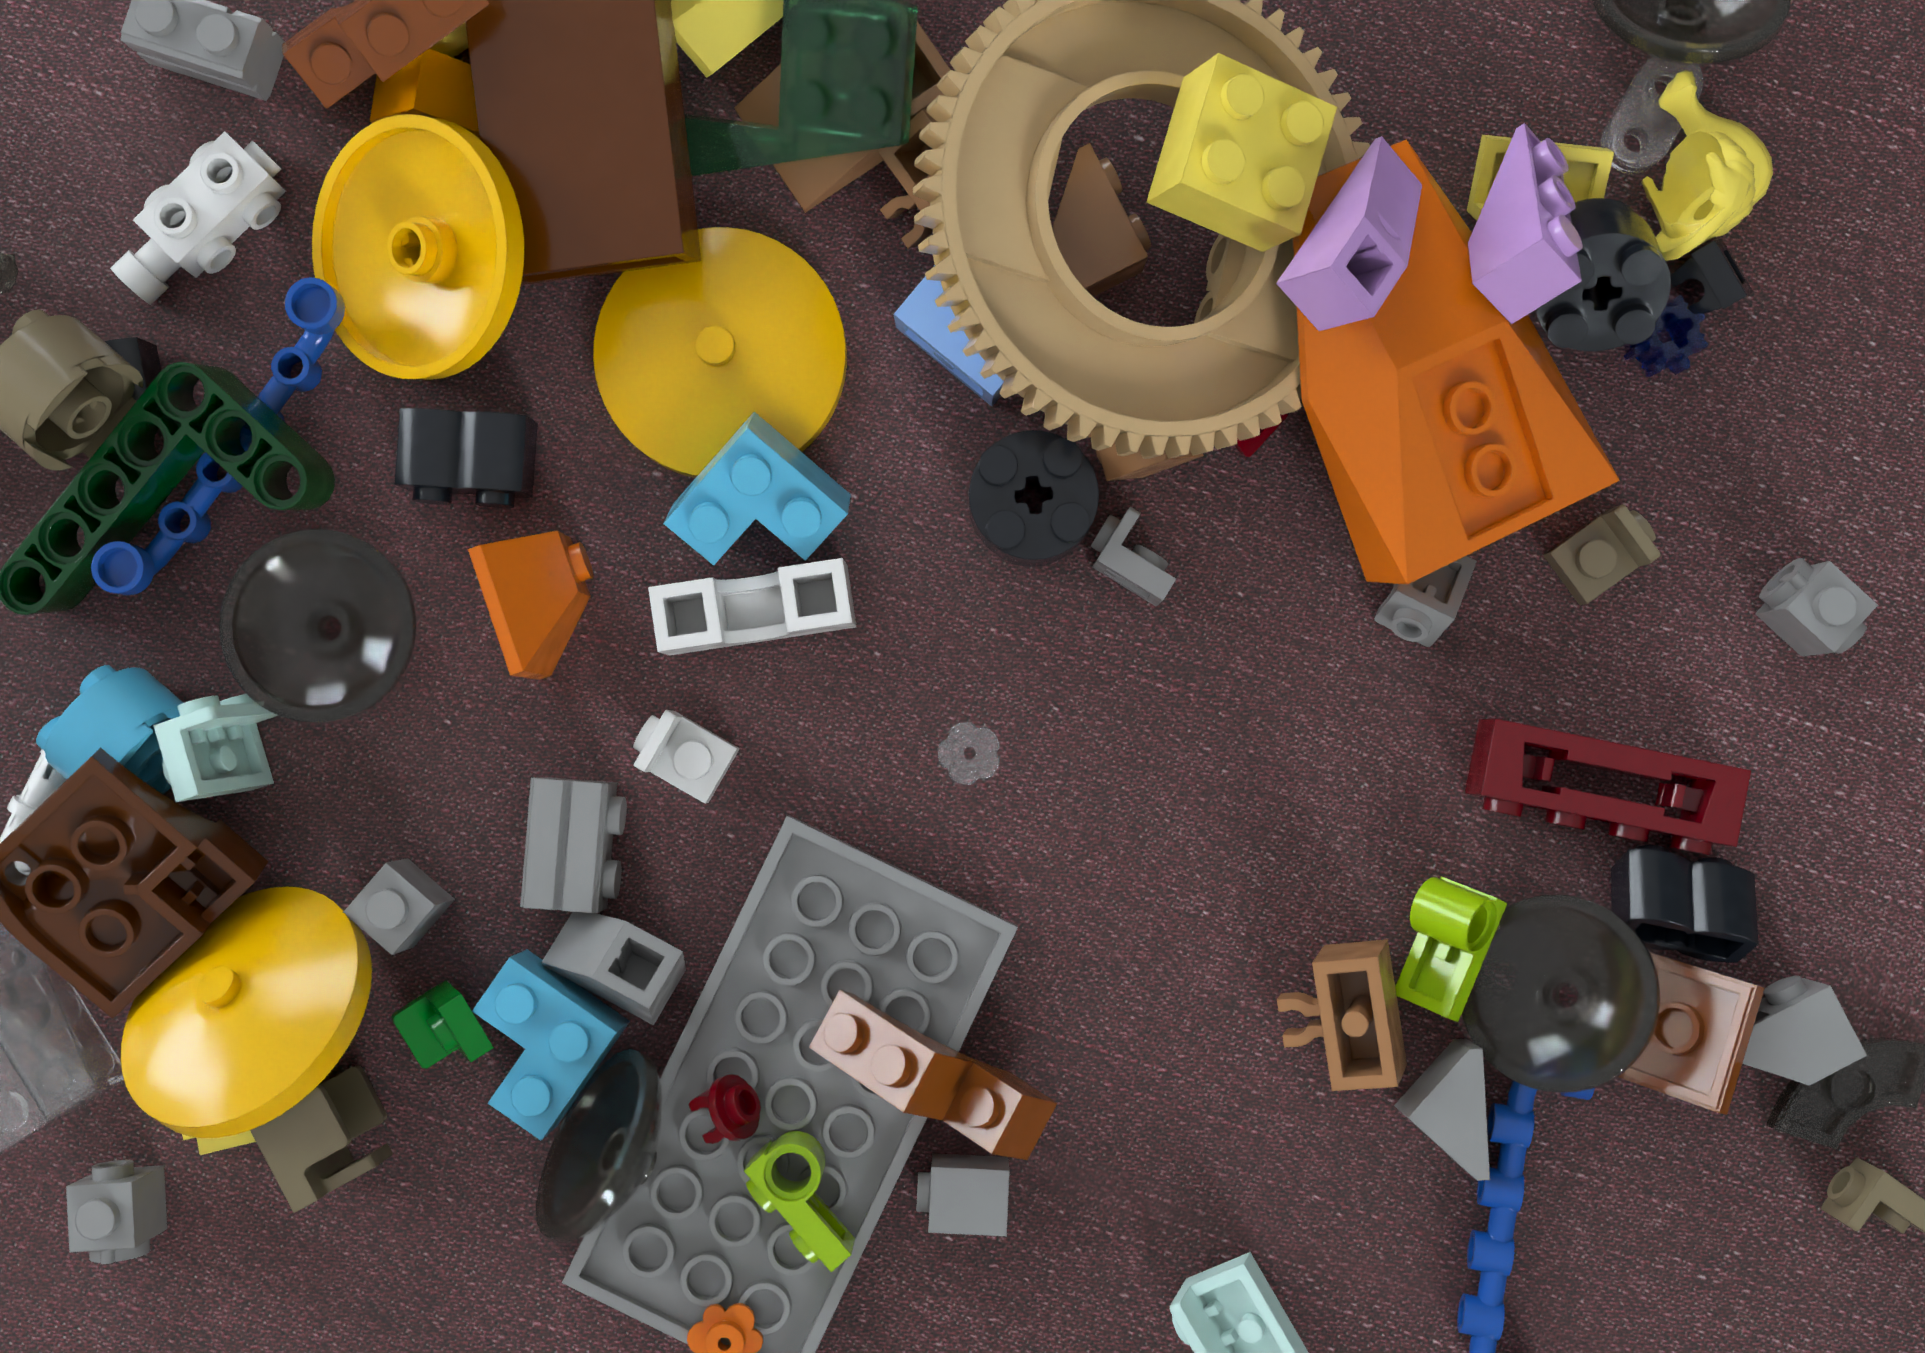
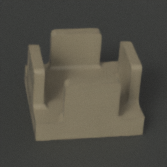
M355 1065L318 1085L311 1093L282 1115L250 1130L293 1213L375 1168L393 1155L388 1143L354 1161L347 1148L352 1139L380 1125L387 1119V1113L365 1071L359 1065Z

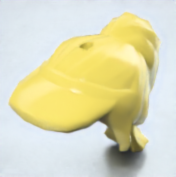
M1687 70L1676 74L1658 100L1660 108L1677 119L1686 137L1670 153V159L1666 164V173L1663 176L1662 191L1657 189L1653 179L1648 176L1641 181L1647 199L1652 204L1662 229L1655 238L1665 261L1678 259L1700 244L1728 233L1744 217L1749 215L1753 206L1766 195L1773 175L1772 157L1764 143L1753 131L1743 124L1719 117L1704 109L1696 96L1697 86L1692 71Z

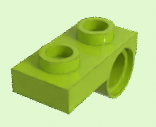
M1442 876L1440 879L1432 877L1426 880L1416 893L1411 906V927L1418 933L1395 986L1396 995L1445 1018L1458 1022L1507 903Z
M801 1131L788 1132L778 1137L773 1143L770 1140L750 1158L744 1169V1172L750 1178L746 1182V1187L755 1201L766 1212L772 1213L777 1209L793 1229L789 1232V1236L795 1247L808 1261L815 1263L820 1259L828 1270L833 1272L851 1256L855 1237L815 1192L825 1168L823 1147L815 1137ZM786 1153L799 1154L808 1161L811 1175L801 1181L788 1180L780 1174L777 1168V1158Z

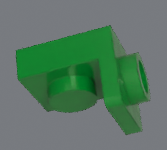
M446 980L395 1011L391 1016L392 1022L416 1061L425 1069L457 1049L470 1062H473L494 1048L462 994Z

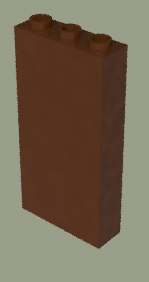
M487 0L489 5L465 23L479 137L499 160L506 172L520 209L524 234V267L521 285L700 262L701 253L671 0Z

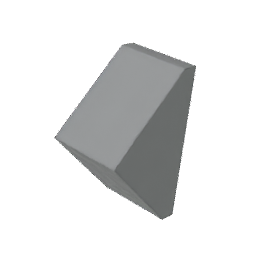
M1453 1039L1394 1106L1475 1180H1490L1483 1048L1468 1039Z

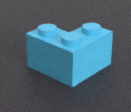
M754 411L673 503L663 524L712 565H715L756 519L806 561L847 516L851 494Z
M526 949L508 958L472 1012L525 1048L488 1104L542 1141L559 1125L630 1021L578 984L544 967L541 963L542 959Z

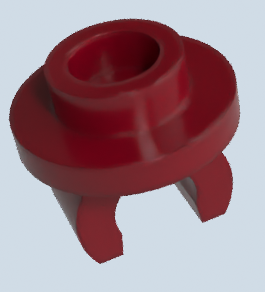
M728 1074L716 1079L710 1089L692 1099L688 1104L691 1112L701 1108L709 1109L715 1127L702 1135L705 1143H718L724 1138L731 1141H741L751 1137L759 1125L761 1111L759 1097L756 1091L743 1078L735 1074Z

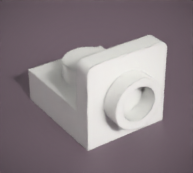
M665 710L660 719L652 715L640 730L633 745V748L640 752L634 766L643 772L653 773L706 804L711 800L740 748L678 712Z

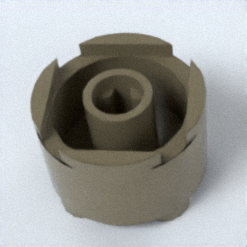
M32 310L17 320L13 327L12 335L0 345V430L42 467L49 470L72 468L65 460L80 453H84L89 459L93 456L136 403V400L132 398L135 384L143 388V378L136 368L79 319L67 315L49 316L43 310Z

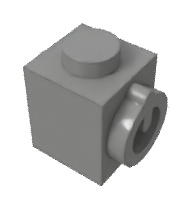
M1798 558L1783 567L1764 586L1759 594V598L1764 604L1755 615L1800 656L1835 652L1840 654L1852 647L1864 635L1867 626L1863 621L1878 604L1832 562L1827 561L1810 565L1803 558Z
M115 1160L98 1163L91 1167V1175L66 1186L69 1253L89 1251V1260L101 1264L134 1259L148 1254L151 1251L150 1239L167 1229L164 1165L134 1167L133 1160Z

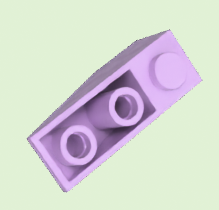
M1525 123L1516 128L1468 241L1472 284L1511 324L1582 281L1577 252L1583 248V245L1570 217V212L1576 206L1570 191L1564 183L1563 174L1569 170L1567 161L1559 147L1550 138H1546L1541 142Z
M1382 136L1372 142L1276 283L1318 331L1374 317L1408 266L1422 184Z

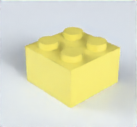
M1217 53L1183 77L1146 203L1261 252L1301 235L1337 107L1223 54Z

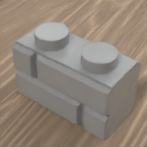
M131 0L121 30V41L133 51H136L141 58L151 65L267 101L271 96L284 57L282 44L285 41L276 32H273L271 26L263 18L238 10L233 13L228 7L206 0Z
M553 777L531 778L520 907L599 913L607 909L608 898L617 899L621 885L622 867L621 861L611 860L613 834H623L627 813L626 797L616 796L617 782Z

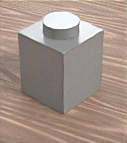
M407 858L386 862L343 913L391 955L415 947L455 899Z
M932 1153L931 1172H918L916 1212H929L928 1233L1007 1237L1010 1173L1008 1157Z

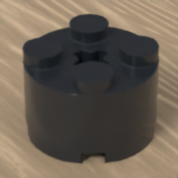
M1607 198L1575 202L1576 208L1570 212V217L1583 245V248L1577 252L1582 281L1535 310L1537 318L1551 342L1560 348H1571L1580 351H1605L1625 344H1639L1648 339L1654 332L1656 321L1667 304L1671 289L1669 268L1655 235L1648 223L1633 212L1630 206L1621 201Z
M1030 430L1017 432L997 441L983 452L973 471L969 486V513L977 536L997 556L1019 566L1039 567L1063 559L1082 542L1094 521L1098 508V482L1094 469L1087 457L1075 442L1046 431ZM1027 486H1036L1039 495H1048L1049 500L1042 503L1040 513L1030 514L1027 504L1016 503L1015 499L1023 496Z

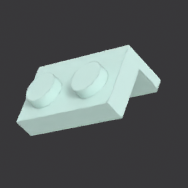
M256 693L238 695L222 701L219 700L218 696H208L178 705L179 717L153 725L163 757V773L167 782L172 787L176 802L252 791L274 783L257 723L286 713L283 700L258 702Z
M1251 1252L1186 1278L1170 1305L1176 1333L1185 1344L1190 1345L1194 1353H1309Z

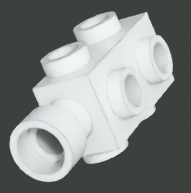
M224 131L215 141H209L200 146L192 155L189 166L169 185H163L149 195L145 201L144 209L133 221L151 239L135 254L128 250L110 269L125 285L149 305L154 303L169 288L165 281L180 267L195 278L204 270L209 274L219 272L234 258L236 248L232 243L249 227L254 230L262 229L278 216L281 210V204L278 199L286 190L273 177L281 168L254 141H251L243 149Z

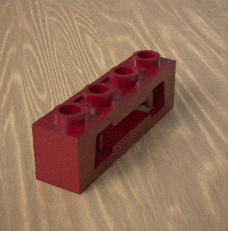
M1496 718L1479 719L1465 794L1484 797L1483 810L1521 817L1523 806L1547 810L1545 819L1547 823L1584 830L1587 818L1610 823L1608 835L1648 843L1649 832L1652 831L1671 835L1672 842L1670 848L1711 856L1713 844L1737 847L1751 770ZM1524 745L1549 750L1548 757L1524 754ZM1555 761L1650 780H1671V776L1692 779L1690 787L1680 784L1659 783L1655 805L1682 810L1679 819L1664 816L1665 808L1563 787L1542 786L1541 791L1522 787L1523 778L1551 782Z

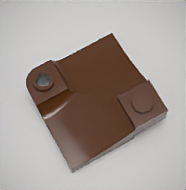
M100 747L0 843V922L21 944L113 1019L204 934L209 925L256 882L269 861L222 820L218 819L214 823L179 805L138 778ZM15 861L27 864L32 872L29 875L22 874L15 867Z

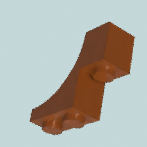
M356 0L340 8L332 7L282 44V52L324 107L328 109L375 73L384 82L488 6L489 2L487 0Z
M839 990L809 1046L810 1049L903 1113L943 1120L986 1151L995 1155L1028 1160L1057 1105V1102L1011 1072L993 1067L953 1050L892 1018L855 994Z

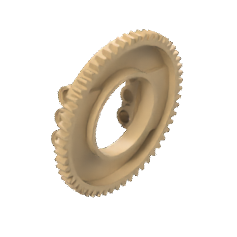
M1008 0L1003 5V8L999 6L983 21L985 27L980 25L966 39L965 42L969 48L964 46L950 61L955 71L949 70L937 84L938 89L945 96L939 95L928 105L926 111L937 122H930L920 131L919 139L932 149L925 150L915 159L914 164L916 168L931 176L921 180L913 187V195L930 202V206L922 209L914 216L915 224L933 230V235L918 244L919 252L933 254L935 266L925 273L926 279L941 282L944 292L935 300L937 307H951L955 318L947 327L951 333L964 331L968 337L969 342L963 349L966 357L979 353L985 360V364L980 372L981 376L985 379L997 374L1004 381L999 393L1004 399L1014 394H1019L1023 397L1021 413L1027 416L1039 410L1045 412L1044 428L1052 430L1061 427L1064 423L1067 424V440L1075 442L1085 439L1091 433L1092 449L1099 451L1112 447L1115 441L1117 455L1119 456L1137 453L1139 447L1143 459L1161 456L1164 450L1168 459L1188 455L1189 449L1194 456L1213 451L1214 446L1218 450L1236 445L1237 438L1241 441L1260 435V429L1276 426L1281 423V415L1295 412L1302 407L1299 400L1301 399L1297 307L1276 284L1294 258L1293 238L1261 252L1219 234L1211 248L1207 261L1206 278L1208 284L1206 290L1209 292L1197 310L1194 324L1161 327L1135 322L1120 316L1105 307L1085 290L1067 266L1058 248L1049 215L1048 199L1062 137L1083 110L1096 104L1123 98L1152 100L1174 108L1183 77L1217 53L1223 54L1337 107L1318 176L1355 161L1366 153L1370 144L1354 142L1350 137L1363 124L1361 118H1343L1340 113L1351 100L1349 93L1331 95L1328 90L1338 75L1335 69L1317 73L1314 68L1322 51L1319 47L1302 53L1298 48L1304 30L1298 27L1284 35L1281 32L1285 12L1278 9L1267 18L1261 16L1263 0H1247L1245 3H1241L1240 0Z

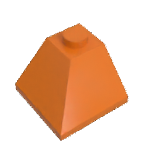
M552 531L482 544L468 549L509 674L511 676L536 680L552 676L591 597L585 580L593 578L594 575L583 544L581 542L573 544L571 537L559 531Z

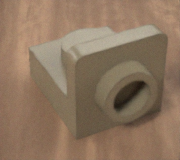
M1621 504L1601 512L1543 554V556L1581 606L1590 603L1638 567L1651 564L1661 554L1653 544L1656 536L1648 521L1634 510L1629 511L1625 505Z
M1855 1157L1850 1166L1841 1169L1832 1178L1827 1189L1828 1197L1821 1206V1209L1852 1230H1860L1872 1213L1902 1234L1905 1233L1910 1225L1925 1233V1200L1885 1171Z

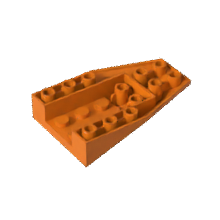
M1403 140L1390 147L1422 184L1407 268L1376 315L1372 318L1318 331L1297 307L1301 399L1366 582L1409 584L1620 481L1529 315L1511 324L1472 284L1468 241L1472 232L1409 142ZM1362 158L1317 176L1301 235L1293 238L1294 256Z

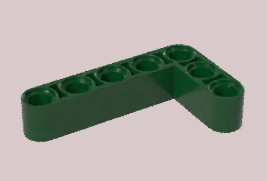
M177 362L169 364L157 375L0 570V600L6 608L22 615L62 612L73 609L96 584L91 572V564L95 553L103 545L110 542L121 541L130 543L204 452L212 457L260 503L276 510H311L321 507L330 499L334 491L335 478L333 470L315 449L231 372L222 367ZM200 380L204 388V399L200 406H197L193 398V390L197 381ZM246 423L250 426L252 432V443L247 451L243 449L240 442V431ZM158 429L161 430L164 438V446L160 455L156 452L154 446V438ZM293 466L297 469L300 476V487L294 496L289 491L286 482L287 474ZM119 478L124 486V496L121 502L117 499L115 492L116 482ZM79 527L83 529L85 536L82 549L77 540ZM40 575L44 577L46 584L44 595L39 587Z

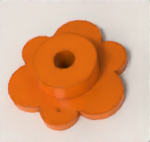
M736 1303L725 1310L719 1304H712L705 1309L703 1321L695 1323L690 1328L687 1335V1343L694 1353H756L763 1345V1335L759 1330L753 1328L755 1315L748 1305ZM728 1338L731 1344L725 1345L720 1339Z

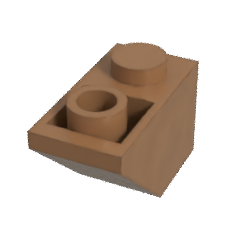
M1089 143L1078 149L1052 230L1067 266L1084 289L1094 297L1142 273L1148 259L1146 250L1151 248V242L1138 215L1134 213L1127 216L1117 197V194L1122 192V186L1112 163L1107 157L1098 160Z

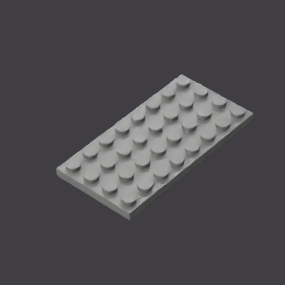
M790 815L786 816L562 1283L688 1344L687 1335L690 1328L695 1323L703 1321V1314L708 1306L719 1304L726 1310L733 1304L743 1303L753 1310L755 1315L753 1328L759 1330L763 1335V1345L756 1353H815L927 1117L903 1113L810 1049L809 1046L839 990L855 994L908 1027L959 1052L1017 931L1018 925ZM728 1074L740 1076L756 1091L760 1100L761 1111L756 1132L751 1137L741 1141H731L724 1138L718 1143H705L702 1135L715 1127L709 1109L701 1108L691 1112L688 1104L692 1099L710 1089L716 1079ZM801 1131L812 1135L819 1141L825 1153V1168L815 1192L855 1237L851 1256L833 1272H830L820 1259L815 1263L808 1261L795 1247L789 1236V1232L793 1229L777 1209L772 1213L766 1212L755 1201L746 1187V1182L750 1178L746 1175L744 1169L750 1158L770 1140L773 1143L785 1133ZM786 1153L777 1158V1168L784 1178L791 1181H801L811 1175L810 1165L803 1156L796 1153ZM728 1338L720 1339L725 1345L731 1344Z

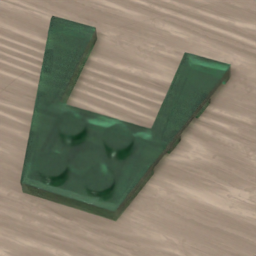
M784 0L779 126L684 114L691 176L887 148L909 143L918 6L904 0Z

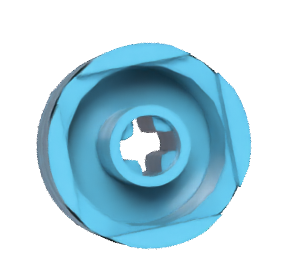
M110 665L98 667L86 676L79 689L80 695L67 707L62 715L50 720L42 727L36 738L37 745L45 751L47 762L66 780L101 747L138 778L161 794H164L171 788V785L167 782L163 773V757L153 725L179 717L180 714L177 706L183 704V702L143 668L132 667L116 671Z

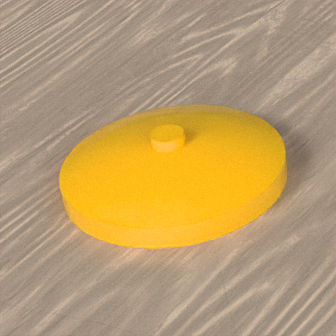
M414 114L394 115L378 120L362 129L344 146L325 177L319 193L313 221V268L315 278L324 280L334 287L344 300L345 314L335 332L345 346L363 363L385 375L401 379H440L458 374L478 362L494 346L510 320L520 292L524 267V234L519 205L514 189L499 160L477 136L456 123Z
M730 227L698 229L701 253L700 262L623 272L608 293L596 325L593 348L595 377L600 395L611 418L628 440L651 460L669 470L692 478H696L754 411L803 452L826 427L839 402L845 382L847 368L845 332L840 313L826 284L807 261L791 248L763 234L745 229Z
M274 887L258 890L237 898L209 925L204 934L133 1000L126 1019L121 1043L122 1074L132 1099L144 1112L169 1129L186 1136L198 1138H220L252 1130L282 1115L299 1103L325 1079L338 1063L354 1038L364 1016L371 989L372 963L369 946L360 927L343 913L344 910L334 901L323 894L305 888Z

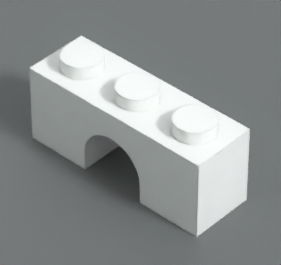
M843 558L778 567L777 572L748 578L717 580L712 577L648 587L657 652L669 656L856 627L848 566Z

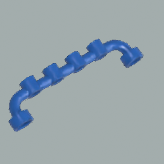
M303 278L295 282L288 290L285 297L286 313L290 320L304 329L305 332L294 347L283 348L275 354L271 363L273 376L257 396L284 422L285 419L280 410L294 391H310L319 384L322 370L317 360L331 341L335 329L340 325L345 314V304L341 294L334 287L319 278ZM302 361V372L297 377L291 378L292 367L297 362ZM247 423L244 424L240 431V442L245 451L248 450L252 443V432ZM204 453L196 464L197 480L181 502H171L163 507L158 517L160 530L145 549L134 544L115 541L103 545L95 553L91 564V572L96 584L107 592L129 596L142 592L149 586L153 576L174 557L184 542L198 543L208 536L211 529V520L207 510L221 491L232 493L240 490L243 486L228 472L219 481L217 471L220 465L207 453ZM188 513L190 517V524L188 528L182 532L180 529V521L182 517Z
M1568 1044L1564 1049L1563 1056H1543L1526 1063L1514 1076L1508 1092L1507 1105L1491 1104L1487 1120L1488 1141L1501 1143L1497 1168L1489 1167L1490 1180H1480L1477 1185L1478 1205L1491 1207L1487 1232L1472 1230L1467 1250L1468 1269L1481 1271L1477 1296L1465 1293L1461 1295L1457 1315L1458 1333L1471 1335L1469 1353H1495L1497 1340H1500L1505 1316L1503 1300L1507 1276L1511 1273L1514 1261L1515 1245L1513 1236L1517 1212L1520 1211L1524 1196L1523 1171L1526 1151L1531 1144L1534 1131L1533 1106L1536 1092L1543 1084L1557 1081L1559 1082V1090L1562 1096L1590 1100L1593 1096L1598 1076V1053L1596 1049Z

